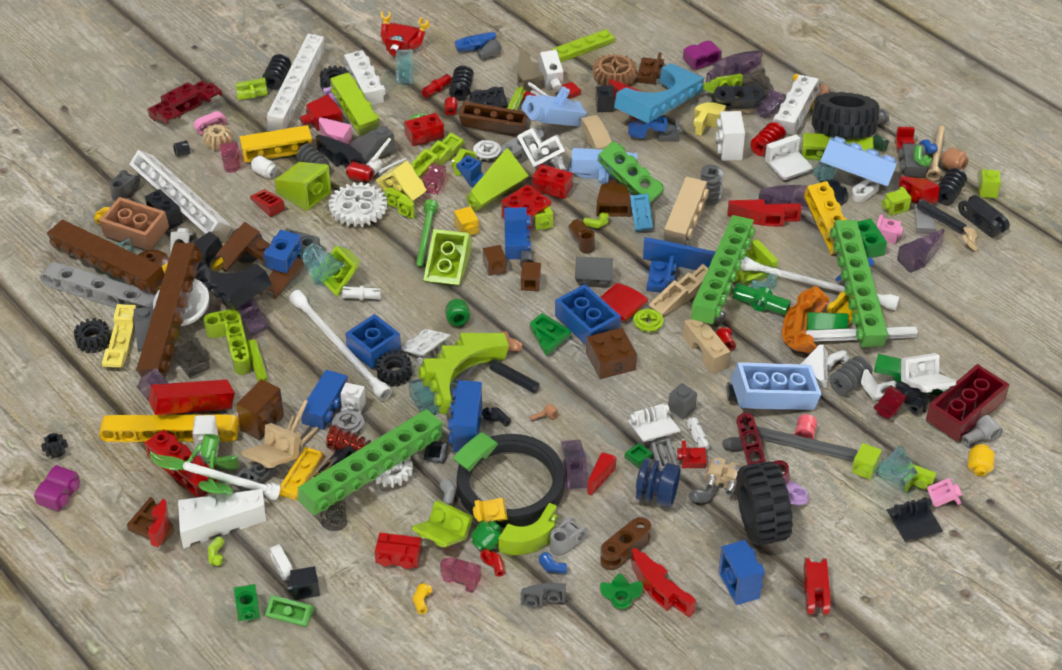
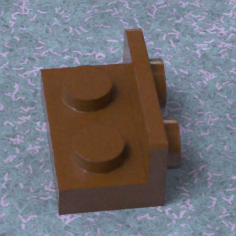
M662 52L658 53L657 59L642 57L636 77L637 83L656 85L657 79H660L661 71L664 67Z

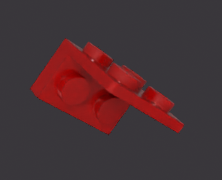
M525 185L501 200V217L504 218V208L526 207L527 215H530V226H527V228H530L531 231V217L549 207L552 201L531 186Z

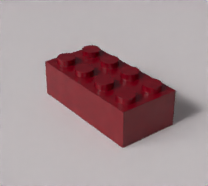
M976 364L956 381V385L950 386L949 389L929 404L926 421L958 442L963 438V435L976 427L977 422L983 416L992 413L1006 400L1010 384L979 364Z

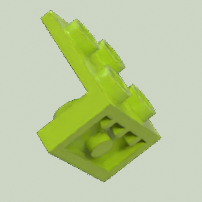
M437 500L434 502L429 520L413 525L411 530L417 532L419 537L435 541L437 546L445 548L467 539L473 516Z

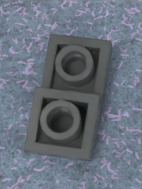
M256 462L250 469L244 467L235 476L264 484L277 472L275 468H266L263 464ZM235 485L236 487H238V488H239L240 490H242V491H251V490H252V489H248V488H245V487H241V486Z
M542 583L521 589V605L542 608L543 601L565 603L566 583Z

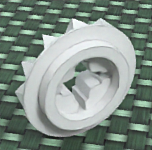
M484 140L475 144L473 151L477 153V158L488 161L489 159L495 160V157L500 156L501 147L494 141Z

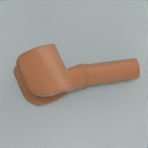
M548 404L544 411L529 416L532 421L548 416L553 420L558 417V410L552 404Z

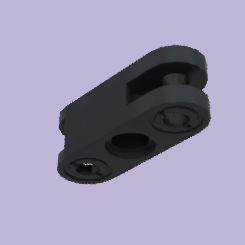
M755 85L719 86L715 89L711 102L726 105V109H755L760 106L761 100L764 97V91L761 87Z
M972 195L968 201L963 200L958 204L960 214L991 238L1000 235V233L1010 228V223L1006 216L977 195Z

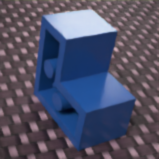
M526 207L504 208L506 260L520 259L521 251L531 250V241H527V239H530V228H527V226H530V215H527Z

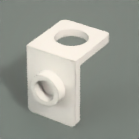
M178 228L177 231L171 232L170 252L177 239H182L184 243H189V236L195 235V232H189L188 228Z
M868 369L863 372L861 384L873 401L882 398L884 393L882 394L881 391L890 385L896 387L895 381L877 384Z

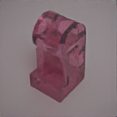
M431 163L429 171L422 178V182L427 189L425 193L438 195L446 176L445 165ZM431 184H435L434 189H431L428 186Z
M453 557L445 558L440 563L443 581L464 585L465 591L474 593L481 579V565Z

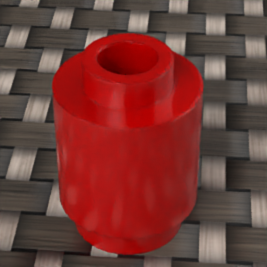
M352 162L347 166L346 174L349 179L366 183L372 180L374 170L369 165Z

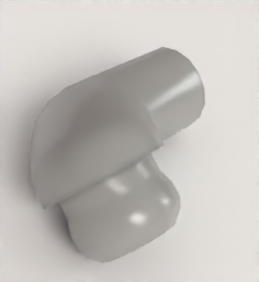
M443 479L440 483V488L444 492L443 502L453 506L456 486L452 480Z

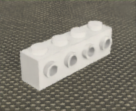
M363 50L344 54L345 68H347L351 77L356 79L358 88L364 92L365 99L371 105L383 103V95H386L384 85H381L379 76L375 75L374 66H371L369 57L365 55Z
M799 75L797 80L793 82L791 91L787 93L785 102L781 103L780 111L778 114H775L773 122L779 123L784 127L786 134L796 135L819 92L818 78Z

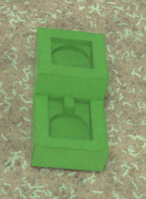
M482 432L463 446L453 459L470 472L481 458L485 460L498 443Z

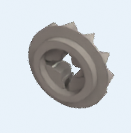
M344 410L337 413L332 419L334 431L339 432L341 436L347 434L350 437L352 433L358 434L359 430H363L364 418L357 411Z

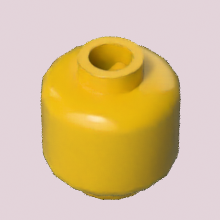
M978 444L968 451L967 467L970 471L974 472L977 476H985L993 471L995 453L989 446Z

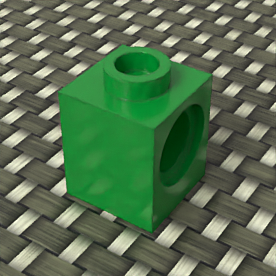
M256 585L234 587L238 621H250L260 618Z

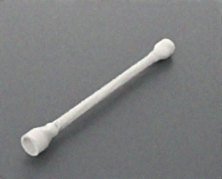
M746 256L744 260H741L740 270L757 272L760 270V272H767V274L783 276V278H790V280L802 283L806 282V284H813V286H820L836 292H844L845 287L839 286V284L823 282V280H816V278H809L793 272L763 266ZM877 294L879 303L883 307L896 311L899 296Z
M301 290L293 291L289 297L292 304L306 312L372 386L373 392L379 400H387L392 395L391 388L374 377L311 308L307 297Z

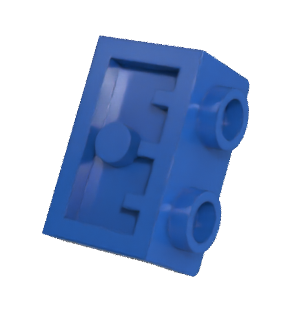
M670 255L669 262L651 261L646 291L661 293L674 281L675 276L672 274H676L677 263H674V256Z

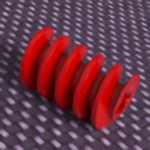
M768 123L751 140L750 146L752 151L756 155L764 157L767 144L784 139L786 131L779 123Z

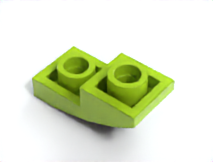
M388 187L385 190L387 205L396 207L398 214L414 219L415 207L412 200L400 191Z

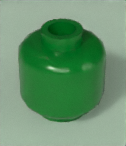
M453 299L447 303L445 315L448 323L454 327L464 326L470 320V310L464 300Z
M493 520L490 522L481 521L471 533L472 544L481 551L484 549L492 551L498 544V538L502 534L499 531L501 526Z

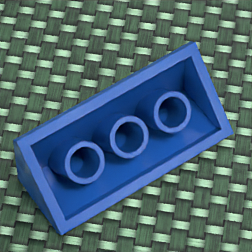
M648 237L644 238V260L669 262L670 255L674 256V263H677V267L697 270L702 264L709 268L716 251Z

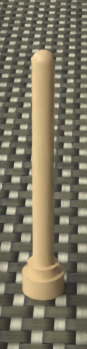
M943 125L938 127L935 142L938 150L933 154L932 165L927 169L926 177L930 181H938L941 176V170L938 166L945 131Z

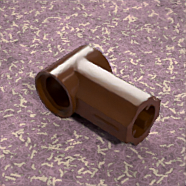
M579 219L573 220L568 227L579 244V250L583 253L593 252L595 250L594 231L588 229L583 221Z

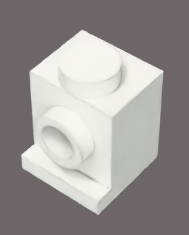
M345 383L341 392V411L354 410L361 414L366 404L365 386Z

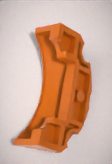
M817 286L801 292L797 297V303L789 308L784 318L782 337L784 342L795 351L812 353L817 348L813 342L814 338L810 334L807 335L805 333L807 312H822L830 300Z

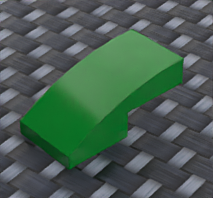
M807 312L806 331L848 329V313Z

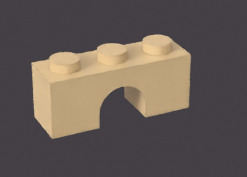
M693 319L684 321L683 338L692 349L700 347L703 355L702 362L708 370L714 374L729 368L731 352L712 328L705 322Z

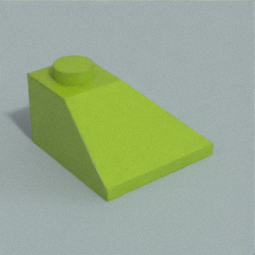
M336 245L316 275L336 296H339L343 286H346L359 267L360 259L351 250Z

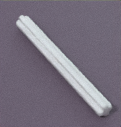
M915 326L886 327L888 332L887 339L916 338L918 334L917 327ZM856 329L807 330L805 332L814 338L813 342L857 340Z

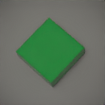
M638 443L625 452L624 458L639 469L642 467L645 458L653 459V453Z

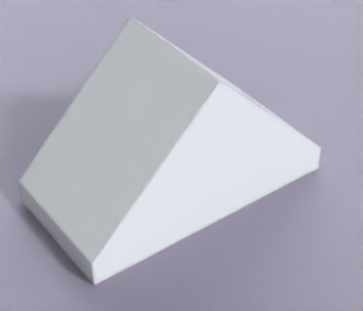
M822 344L800 365H811L817 383L823 388H828V352Z

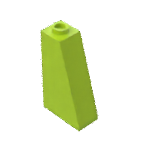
M508 148L504 150L466 196L468 205L475 212L523 184L528 178V174Z

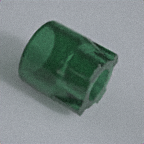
M876 134L873 137V148L881 152L886 151L889 140Z

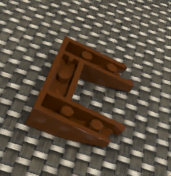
M246 222L234 232L216 254V259L222 257L226 263L222 266V270L225 273L246 251L265 263L263 255L271 244L259 237L260 231ZM296 257L287 273L273 270L268 276L272 286L267 288L266 291L275 292L274 299H276L301 273L305 262Z

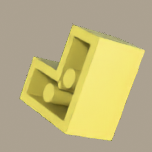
M408 161L389 169L376 179L384 193L388 187L400 191L412 201L427 191L424 183L419 179L413 166Z

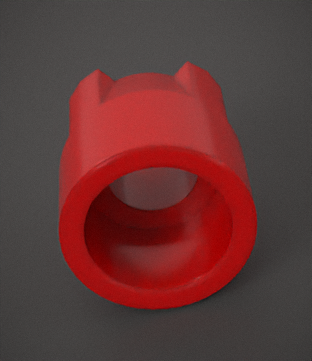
M454 97L446 98L444 103L445 114L456 115L458 100Z

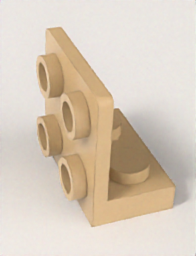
M272 423L266 424L264 444L242 450L241 455L247 457L250 461L263 464L266 468H274L276 465L289 463L291 460L299 458L300 435Z

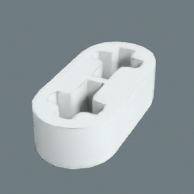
M869 179L863 180L853 188L852 200L859 203L865 202L878 192L880 183Z
M278 544L268 548L270 557L282 580L290 579V570L293 569L282 547Z

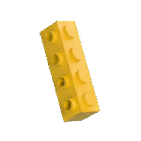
M308 125L239 136L244 163L252 162L255 157L260 155L266 159L295 155L303 145L307 143L312 144Z
M827 181L809 185L803 196L830 255H835L837 253L833 249L834 242L830 238V229L833 228L835 220L847 219L843 216L841 206L836 201L834 191Z

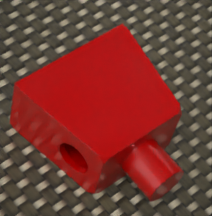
M327 94L306 105V114L300 116V122L303 126L312 124L315 130L320 131L319 118L343 123L342 111L330 95Z

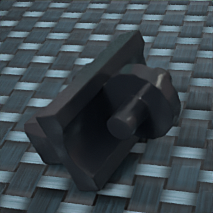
M898 381L895 388L907 396L904 403L909 405L910 412L916 415L921 411L925 413L928 410L931 396L921 392L919 388H913Z

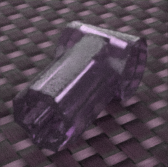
M770 89L765 100L757 107L760 117L765 119L770 117L778 108L780 109L781 103H784L786 100V95Z

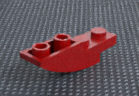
M764 199L728 200L727 216L732 217V215L753 219V224L783 227L784 222H800L802 207L801 203L765 204Z
M634 548L632 550L631 564L638 581L643 583V589L666 611L673 606L690 618L695 613L696 599L690 593L680 589L673 581L667 579L668 570L663 565L656 563L646 553Z

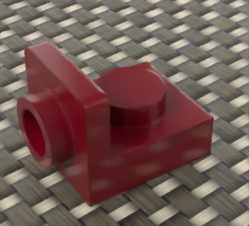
M890 385L873 408L879 416L890 419L897 414L907 396Z

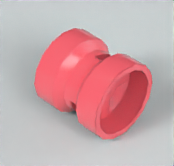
M808 414L799 416L794 435L814 439L817 419Z

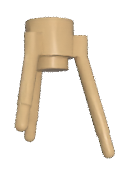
M307 400L303 401L296 418L291 416L287 426V430L300 435V449L319 429L315 427L302 440L301 433L295 430L304 412Z

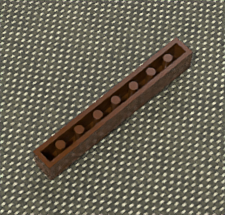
M63 219L47 232L50 239L49 243L55 249L63 250L66 254H71L78 260L87 262L90 266H95L103 272H108L115 278L124 280L129 285H135L142 291L145 290L152 294L162 284L165 274L162 266Z
M195 243L173 244L136 371L143 380H165L167 372L170 370V361L175 352L174 347L179 338V330L184 321V313L188 307L189 295L193 290L194 278L197 276L198 264L202 258L201 251Z

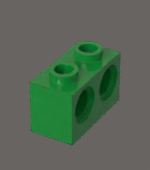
M870 218L857 221L867 259L869 257L874 258L885 255L887 241L873 220Z

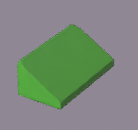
M271 595L265 616L307 627L315 606Z

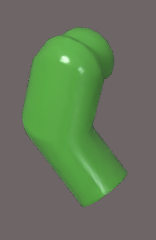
M915 146L914 161L922 167L929 166L932 162L931 157L928 158V155L923 156V148Z

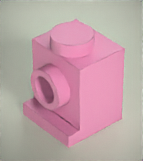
M880 215L877 228L887 242L896 244L897 238L901 237L903 227L900 226L901 222L883 218L884 215Z

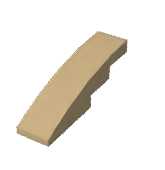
M702 264L693 274L688 272L679 282L674 280L648 306L660 312L662 316L676 310L697 295L708 267Z

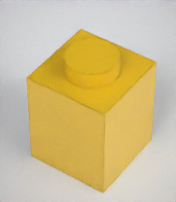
M471 206L454 211V225L458 232H465L470 235L479 233V220Z

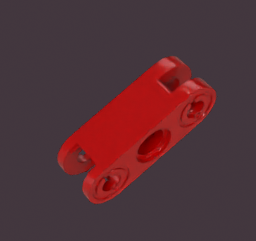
M805 557L803 572L806 613L814 614L815 607H821L822 615H829L830 588L827 558H822L821 562H811L810 558Z

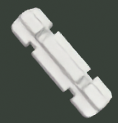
M695 417L689 418L687 426L691 430L690 432L698 444V448H705L706 451L709 450L710 443L706 439L698 419Z

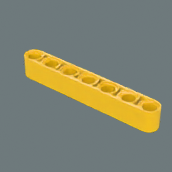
M106 415L101 420L99 438L105 442H146L164 429L169 434H173L178 442H194L192 432L195 416L197 415ZM214 415L220 442L235 441L238 438L239 418L234 415Z

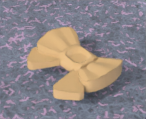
M964 227L963 229L967 235L962 237L965 243L972 250L977 251L978 247L975 243V239L978 237L977 232L973 228Z

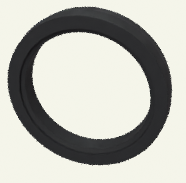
M522 434L491 436L490 438L497 442L498 445L488 457L504 452L524 453L541 461L548 468L552 476V485L542 499L527 507L506 509L507 520L496 521L498 525L504 528L507 524L517 527L532 525L539 520L549 503L558 506L562 499L565 488V473L562 461L549 445L534 437ZM483 458L479 460L470 472L460 465L457 470L456 484L459 498L466 510L473 516L475 501L482 500L471 489L469 479L472 471L484 460Z

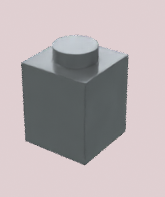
M681 383L669 393V411L681 419L686 418L696 409L697 392Z

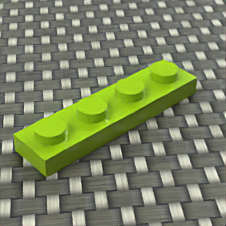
M605 29L551 50L557 51L561 63L615 43V37Z

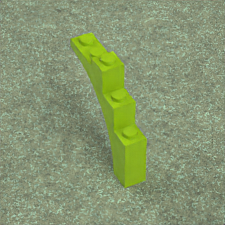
M460 333L455 345H442L440 353L437 354V359H423L421 367L418 368V377L422 380L423 386L430 387V391L433 392L434 404L438 407L440 414H448L451 402L449 388L457 375L480 363L489 362L493 359L498 361L505 360L509 347L505 333Z

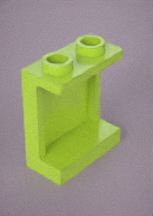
M758 239L752 240L751 247L746 251L745 256L763 266L778 268L779 260ZM739 270L736 271L737 275L734 283L748 286L772 275L767 274V272H760V270L757 272Z

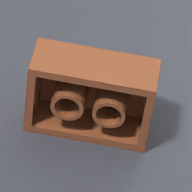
M121 197L115 201L99 220L104 236L148 251L153 248L169 228L165 211Z

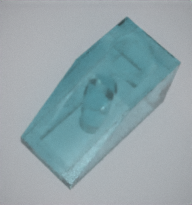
M396 50V84H413L414 52L413 50Z

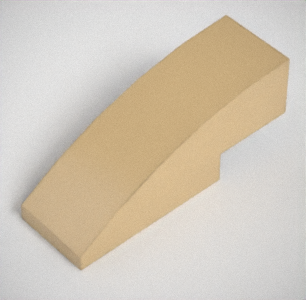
M597 115L580 118L582 132L587 137V143L594 149H605L612 142L603 122Z

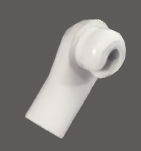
M841 350L828 356V371L832 369L837 361L840 360L842 364H845L850 360V356L846 351Z

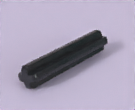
M923 199L919 200L916 206L920 211L959 233H963V228L967 226L965 223Z
M493 359L489 364L490 370L533 393H536L540 388L539 382L496 359Z

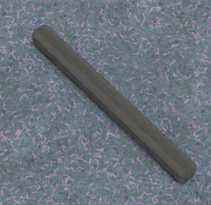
M745 425L746 431L749 430L748 425ZM757 426L759 437L762 440L854 461L858 453L857 449Z

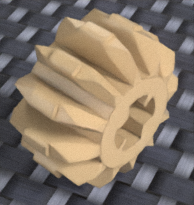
M214 123V126H208L207 129H204L203 142L207 149H213V151L216 149L221 151L222 148L227 149L232 142V132L227 125L223 126L222 123L216 125Z

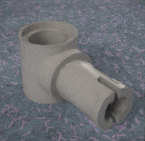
M986 415L977 422L973 431L962 436V442L966 447H970L980 440L988 439L990 442H993L1001 436L1003 429L989 415Z

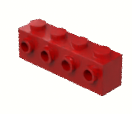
M228 379L150 385L148 402L155 415L213 410L222 411L232 409L235 392Z
M164 429L144 442L147 456L150 459V451L157 455L176 457L185 462L192 455L188 446L182 445L173 434H169ZM196 455L191 462L196 465L210 468V466H207L202 460V458L198 455ZM161 467L197 498L203 497L208 493L199 487V482H209V477L184 469L171 470Z

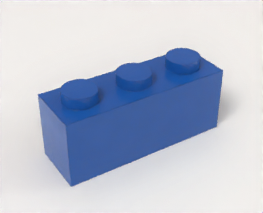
M325 370L307 399L308 402L301 416L302 424L324 430L327 424L331 423L334 412L341 406V392L345 383H348L347 375Z

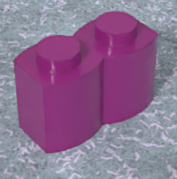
M710 40L703 41L698 45H690L683 49V60L694 70L701 69L706 65H714L721 61L722 51Z
M55 465L34 493L36 504L60 511L62 507L68 504L69 496L80 487L78 472Z

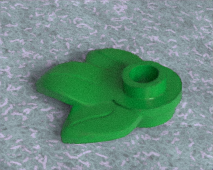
M621 573L612 580L611 584L600 583L601 594L609 599L611 604L617 609L628 608L632 604V600L639 598L643 591L642 581L630 584Z

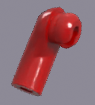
M488 549L481 551L480 558L485 564L493 567L495 576H503L505 569L502 557Z

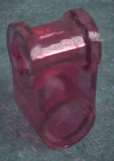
M238 143L220 144L224 170L229 173L238 171L240 168Z

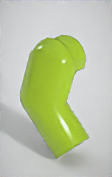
M601 213L598 219L584 217L583 222L587 227L598 229L608 224L609 215Z
M216 537L208 546V562L212 566H220L223 563V556L218 555V551L225 543L221 537Z

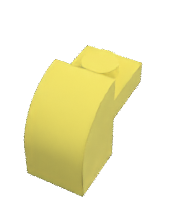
M712 102L698 105L695 108L693 123L695 134L701 136L706 126L717 128L716 120L720 118V112L726 111V105Z

